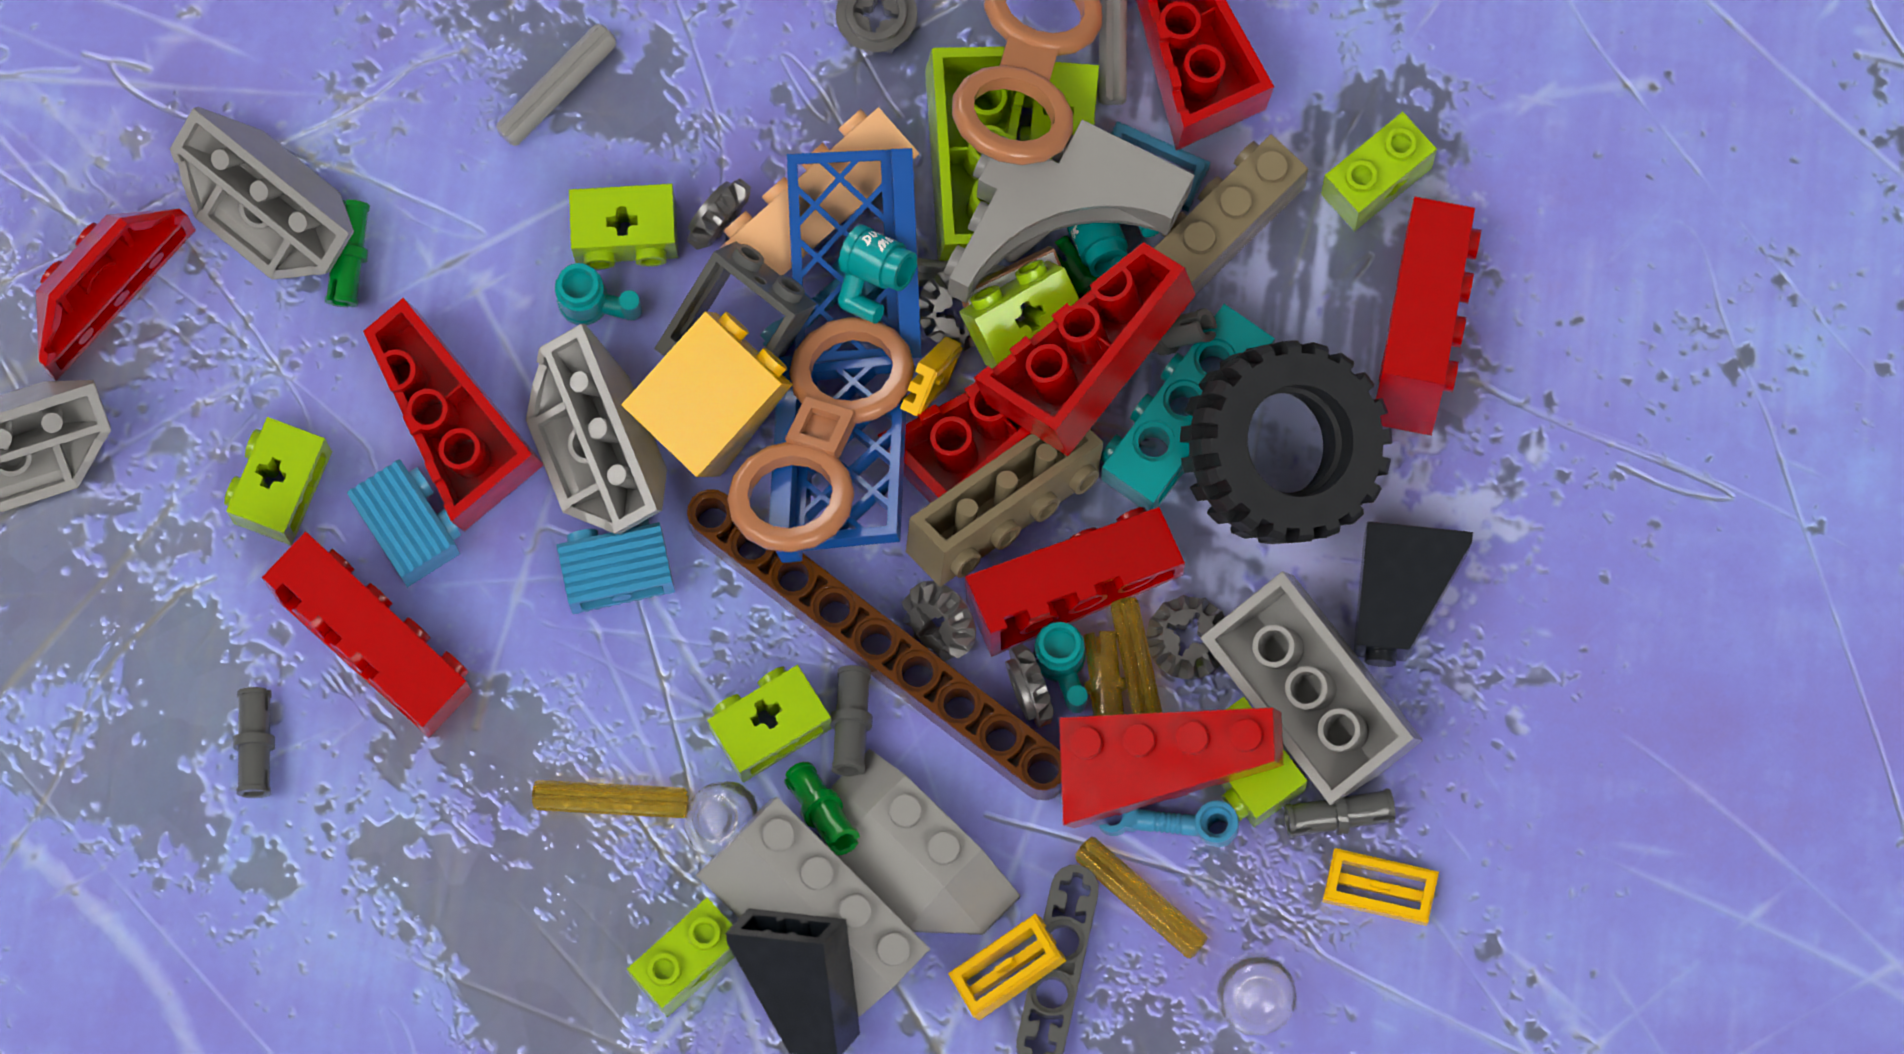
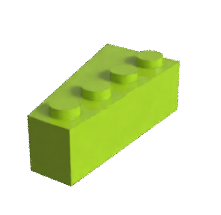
M1005 46L932 48L925 68L937 259L939 261H949L957 245L966 248L974 233L968 229V226L977 206L981 201L989 204L976 197L979 179L973 176V172L982 153L978 152L961 136L952 118L953 95L962 80L982 68L999 66ZM1007 89L988 91L975 100L974 109L979 120L991 132L1011 140H1016L1025 94Z

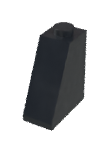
M1367 521L1363 538L1353 650L1358 657H1365L1364 662L1366 664L1378 667H1392L1396 665V660L1406 661L1468 555L1472 544L1473 532Z
M748 909L725 933L726 942L789 1054H843L860 1035L846 919Z

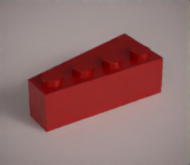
M1136 0L1176 151L1266 110L1275 86L1226 0Z
M1416 196L1413 198L1396 283L1397 290L1395 291L1387 331L1389 334L1387 335L1376 399L1383 398L1388 411L1387 414L1380 416L1383 427L1432 436L1443 391L1453 393L1459 362L1449 360L1451 346L1461 348L1466 324V317L1457 315L1459 302L1468 304L1474 273L1465 272L1466 259L1476 260L1481 237V229L1472 228L1475 213L1474 207Z
M1145 242L1141 243L1091 283L1092 290L1070 306L1066 303L1052 314L1053 321L1033 337L1028 339L1025 336L1009 349L1011 354L993 369L987 366L973 377L986 404L1067 457L1196 296L1185 267Z
M402 298L363 332L390 391L393 392L407 428L414 437L432 482L435 483L450 521L465 532L543 466V462L417 309Z
M976 382L964 388L965 393L940 406L934 404L928 407L921 414H918V418L906 424L904 477L930 503L1031 434V432L986 404ZM887 429V430H885L884 432L878 434V435H877V436H878V439H879L883 434H885L889 429Z
M1145 507L1132 509L1120 515L1115 523L1098 529L1091 527L1082 530L1065 541L965 576L966 601L991 657L1009 650V648L1035 639L1042 628L1051 623L1064 622L1070 624L1183 576L1185 562L1160 507L1146 511Z
M305 531L261 578L279 604L430 738L472 693L471 688L464 679L469 671L447 651L440 657L426 644L431 637L410 617H407L404 621L398 618L389 609L393 603L372 583L365 587L352 575L355 569L334 549L328 552Z
M1273 707L1059 718L1063 825L1071 828H1078L1097 820L1128 813L1147 805L1167 799L1171 800L1197 790L1221 785L1284 766L1282 712Z

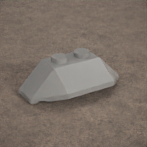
M201 107L192 109L170 147V152L174 163L178 162L182 184L194 217L271 280L329 273L354 233L340 192L263 130Z
M580 324L539 347L536 361L539 363L531 388L526 422L562 512L614 534H621L661 512L667 468L654 436L621 406L634 391L629 376L585 324Z
M94 380L44 381L0 395V513L79 487L103 442H105L111 432V426Z
M869 749L865 753L864 774L841 776L832 785V790L836 791L843 802L842 811L860 834V838H857L858 845L848 854L837 857L913 932L983 935L1020 898V894L986 853L904 773Z

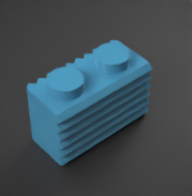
M399 459L386 466L382 471H378L374 476L368 477L365 482L359 483L355 488H351L347 494L408 588L460 555L454 540L460 537L461 533L456 525L450 521L445 509L436 514L426 498L434 492L418 467L408 472Z
M649 519L621 534L611 532L598 535L596 529L578 530L567 535V542L556 544L567 600L572 614L589 612L593 609L599 610L603 607L640 601L644 598H652L675 592L660 522L650 524Z

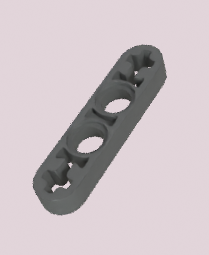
M1069 865L1063 867L1055 874L1052 880L1043 918L1046 924L1045 928L1050 934L1058 928L1073 930L1079 939V946L1073 954L1065 956L1066 962L1028 987L1017 1035V1054H1033L1032 1049L1025 1046L1026 1040H1035L1037 1038L1040 1027V1020L1029 1021L1032 1012L1045 1019H1063L1062 1027L1060 1028L1050 1023L1048 1043L1056 1046L1054 1053L1045 1052V1054H1064L1098 900L1099 884L1096 876L1084 866ZM1073 877L1081 878L1082 887L1090 891L1089 896L1079 897L1075 910V916H1086L1083 924L1071 917H1052L1054 909L1065 914L1067 893L1059 890L1061 884L1070 885ZM1046 952L1036 957L1034 961H1036L1038 958L1046 954ZM1054 979L1060 981L1066 987L1068 996L1060 1007L1046 1008L1038 1002L1036 991L1043 981Z

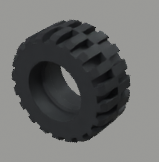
M1298 340L1281 341L1249 348L1245 352L1233 354L1220 362L1219 370L1208 372L1199 382V387L1203 390L1201 395L1190 397L1185 409L1188 415L1193 416L1191 425L1181 426L1180 442L1189 443L1190 453L1189 457L1181 458L1184 473L1194 472L1197 483L1190 487L1197 501L1207 500L1211 504L1207 514L1217 524L1229 523L1231 525V533L1244 539L1257 538L1259 543L1289 544L1310 542L1313 539L1330 537L1339 533L1342 525L1354 524L1364 515L1361 505L1373 503L1382 490L1380 485L1374 483L1376 477L1388 475L1391 459L1383 457V445L1392 444L1391 428H1382L1380 416L1388 413L1383 398L1373 399L1369 390L1375 384L1366 372L1354 374L1351 371L1354 366L1353 360L1343 353L1330 355L1328 346L1315 342L1300 344ZM1279 393H1286L1296 397L1312 411L1318 421L1323 438V454L1317 473L1304 489L1293 493L1277 491L1267 484L1256 471L1248 450V431L1253 414L1265 398Z

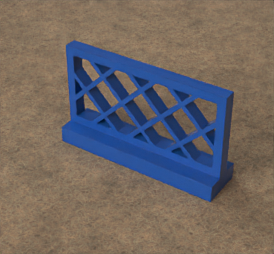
M912 148L786 154L792 279L803 287V277L818 262L840 282L820 306L818 304L815 306V311L806 320L795 338V350L805 338V329L819 314L828 322L835 320L824 309L840 292L844 278L821 257L841 235L847 238L849 234L847 229L866 208L870 209L883 221L885 236L903 243L907 250L917 255ZM881 161L882 183L866 199L844 177L858 162ZM850 162L840 174L828 164ZM798 164H820L836 178L816 201L798 186ZM839 183L863 203L843 226L819 206ZM881 191L883 213L871 203ZM799 195L811 205L801 217ZM814 210L838 230L818 253L801 239L800 225ZM801 247L813 257L803 270ZM917 265L914 276L905 289L896 291L888 287L874 300L880 303L887 296L888 318L883 314L881 320L887 326L895 329L909 345L912 358H922ZM852 340L850 342L859 350L836 351L844 342L838 343L828 351H824L816 362L844 361L888 355L883 349H866L859 341Z
M793 356L779 357L787 367L782 375L791 382L789 371ZM888 356L815 363L811 378L816 386L820 380L840 379L846 385L832 398L849 401L857 393L862 398L872 395L873 393L864 386L878 374L891 373L893 365ZM792 386L776 405L773 445L786 442L785 438L802 405L794 395ZM903 399L896 408L884 414L892 421L891 428L876 442L862 432L872 422L867 421L855 424L846 443L847 445L855 437L868 448L849 467L843 463L850 472L852 482L866 493L851 507L849 518L836 535L816 547L795 552L776 551L782 563L802 561L803 551L901 541L907 413L900 409ZM877 458H881L889 465V473L872 487L859 475ZM790 465L774 469L771 476L768 524L784 528L808 524L829 505L832 494L831 485L822 492L812 485V477L817 471L809 467ZM876 502L887 510L886 526L864 528L857 522Z

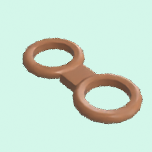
M984 0V10L992 27L1007 40L999 66L979 69L964 78L954 93L952 100V118L961 136L978 152L999 162L1028 165L1045 162L1063 151L1073 134V112L1064 94L1050 82L1057 56L1074 54L1094 41L1102 27V5L1099 0H1073L1081 14L1080 23L1068 31L1056 33L1038 31L1023 24L1011 13L1006 0ZM999 89L1019 91L1034 98L1045 108L1051 120V129L1045 135L1034 140L1018 141L1006 139L991 132L979 120L974 109V102L979 96L988 91Z
M847 317L829 321L807 334L796 348L789 376L793 384V393L802 405L785 438L786 442L767 446L750 456L732 477L727 497L730 515L733 523L746 539L767 550L800 551L816 547L836 535L849 518L855 492L850 472L839 460L840 455L855 424L876 420L898 406L908 392V387L914 373L915 366L910 347L895 329L881 322L873 324L862 318ZM854 340L869 342L883 349L892 361L891 375L884 386L869 397L853 401L834 399L822 393L812 381L811 374L814 363L824 351L835 344ZM790 465L809 467L821 473L830 483L832 494L829 505L818 518L806 525L793 528L772 526L759 519L750 508L749 502L753 488L763 476L776 468Z

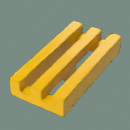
M946 336L918 363L915 372L919 374L911 380L908 387L910 393L903 399L900 409L917 416L947 388L962 352V343Z
M1334 848L1322 902L1427 926L1439 872ZM1345 864L1424 882V891L1340 872L1341 866ZM1337 884L1421 903L1420 910L1336 891Z
M1033 914L948 973L972 1016L979 1021L1067 961L1063 953L1056 947L1055 944L1057 943L1053 936L1046 930V924L1043 919L1037 914ZM1035 934L1038 940L1013 957L1004 960L993 971L971 986L968 985L967 980ZM1046 952V954H1044L1036 961H1034L1033 963L1019 971L1017 974L1003 982L1001 985H999L998 987L984 995L982 998H980L979 1000L976 999L988 990H990L991 988H993L995 985L1009 977L1011 974H1013L1014 972L1028 964L1030 961H1032L1042 953Z

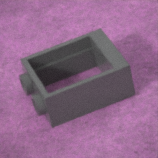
M735 241L713 252L654 349L665 357L705 311L708 312L731 274L785 316L765 347L778 358L784 357L817 303L805 295L804 288L797 281L790 277L779 275L765 264L763 256L756 249Z

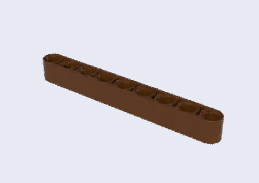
M706 489L692 497L688 504L687 516L693 536L700 544L856 664L868 668L874 678L1026 795L1036 800L1046 801L1055 798L1062 792L1061 753L1053 744L805 554H803L802 561L786 563L781 562L775 550H766L764 555L755 560L742 557L739 554V550L749 540L745 538L731 519L727 494L715 489ZM715 508L724 511L726 518L718 527L706 528L698 522L701 514L708 509ZM800 571L808 577V582L801 590L788 591L780 585L782 577L788 572ZM839 602L846 605L850 612L842 622L829 623L821 617L823 608L830 603ZM882 634L891 641V645L883 654L871 655L862 648L864 640L870 635ZM919 665L928 668L933 674L930 682L921 687H913L907 684L903 676L910 667ZM956 697H964L974 705L973 712L963 719L950 717L944 708L951 699ZM1006 729L1015 736L1016 742L1009 750L996 751L987 744L986 739L988 735L994 730ZM1047 761L1057 768L1058 774L1053 781L1041 784L1030 778L1028 770L1036 762Z

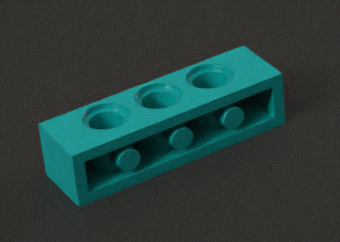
M1223 304L1214 316L1217 328L1203 331L1204 333L1214 331L1216 333L1214 340L1193 344L1185 356L1179 353L1174 355L1161 374L1160 379L1165 381L1155 397L1147 393L1140 400L1130 416V419L1135 422L1124 438L1116 434L1101 454L1100 461L1104 463L1101 480L1139 507H1145L1146 511L1159 507L1184 473L1181 458L1189 457L1190 453L1189 443L1180 442L1181 426L1191 425L1193 416H1180L1174 413L1170 408V403L1179 397L1190 398L1201 395L1203 390L1200 389L1199 382L1207 373L1201 368L1200 363L1208 357H1218L1224 360L1233 354L1245 352L1246 349L1275 343L1274 337L1226 304ZM1158 438L1167 445L1168 450L1159 457H1150L1140 450L1139 445L1145 439Z

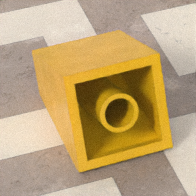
M705 311L621 404L696 477H720L793 385L782 375L787 369L784 363L764 347L758 352L744 339L749 333L746 327L726 311L722 316L715 312Z

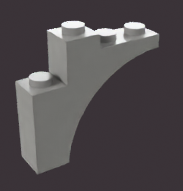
M1081 120L1075 134L1071 136L1063 151L1053 156L1052 160L1048 159L1040 163L1017 165L999 162L982 154L975 167L973 176L979 179L976 197L989 204L983 201L979 203L968 226V229L974 232L966 248L957 245L949 258L944 270V274L950 276L948 295L967 303L979 283L1004 257L1025 243L1057 229L1090 223H1121L1148 228L1167 236L1190 194L1195 175L1084 120Z

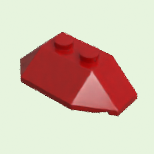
M181 209L107 214L98 224L92 223L81 232L75 243L76 248L63 262L61 260L56 261L44 272L40 280L41 286L36 290L38 360L50 377L57 381L196 231L186 213Z

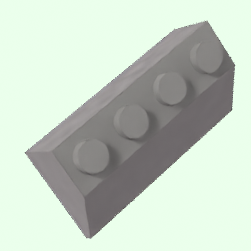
M1283 571L1200 637L1254 708L1273 707L1282 712L1283 745L1330 805L1335 804L1343 797H1346L1383 773L1423 741L1292 574Z
M778 797L770 799L696 874L738 918L748 909L846 919L858 1018L888 993L930 950Z

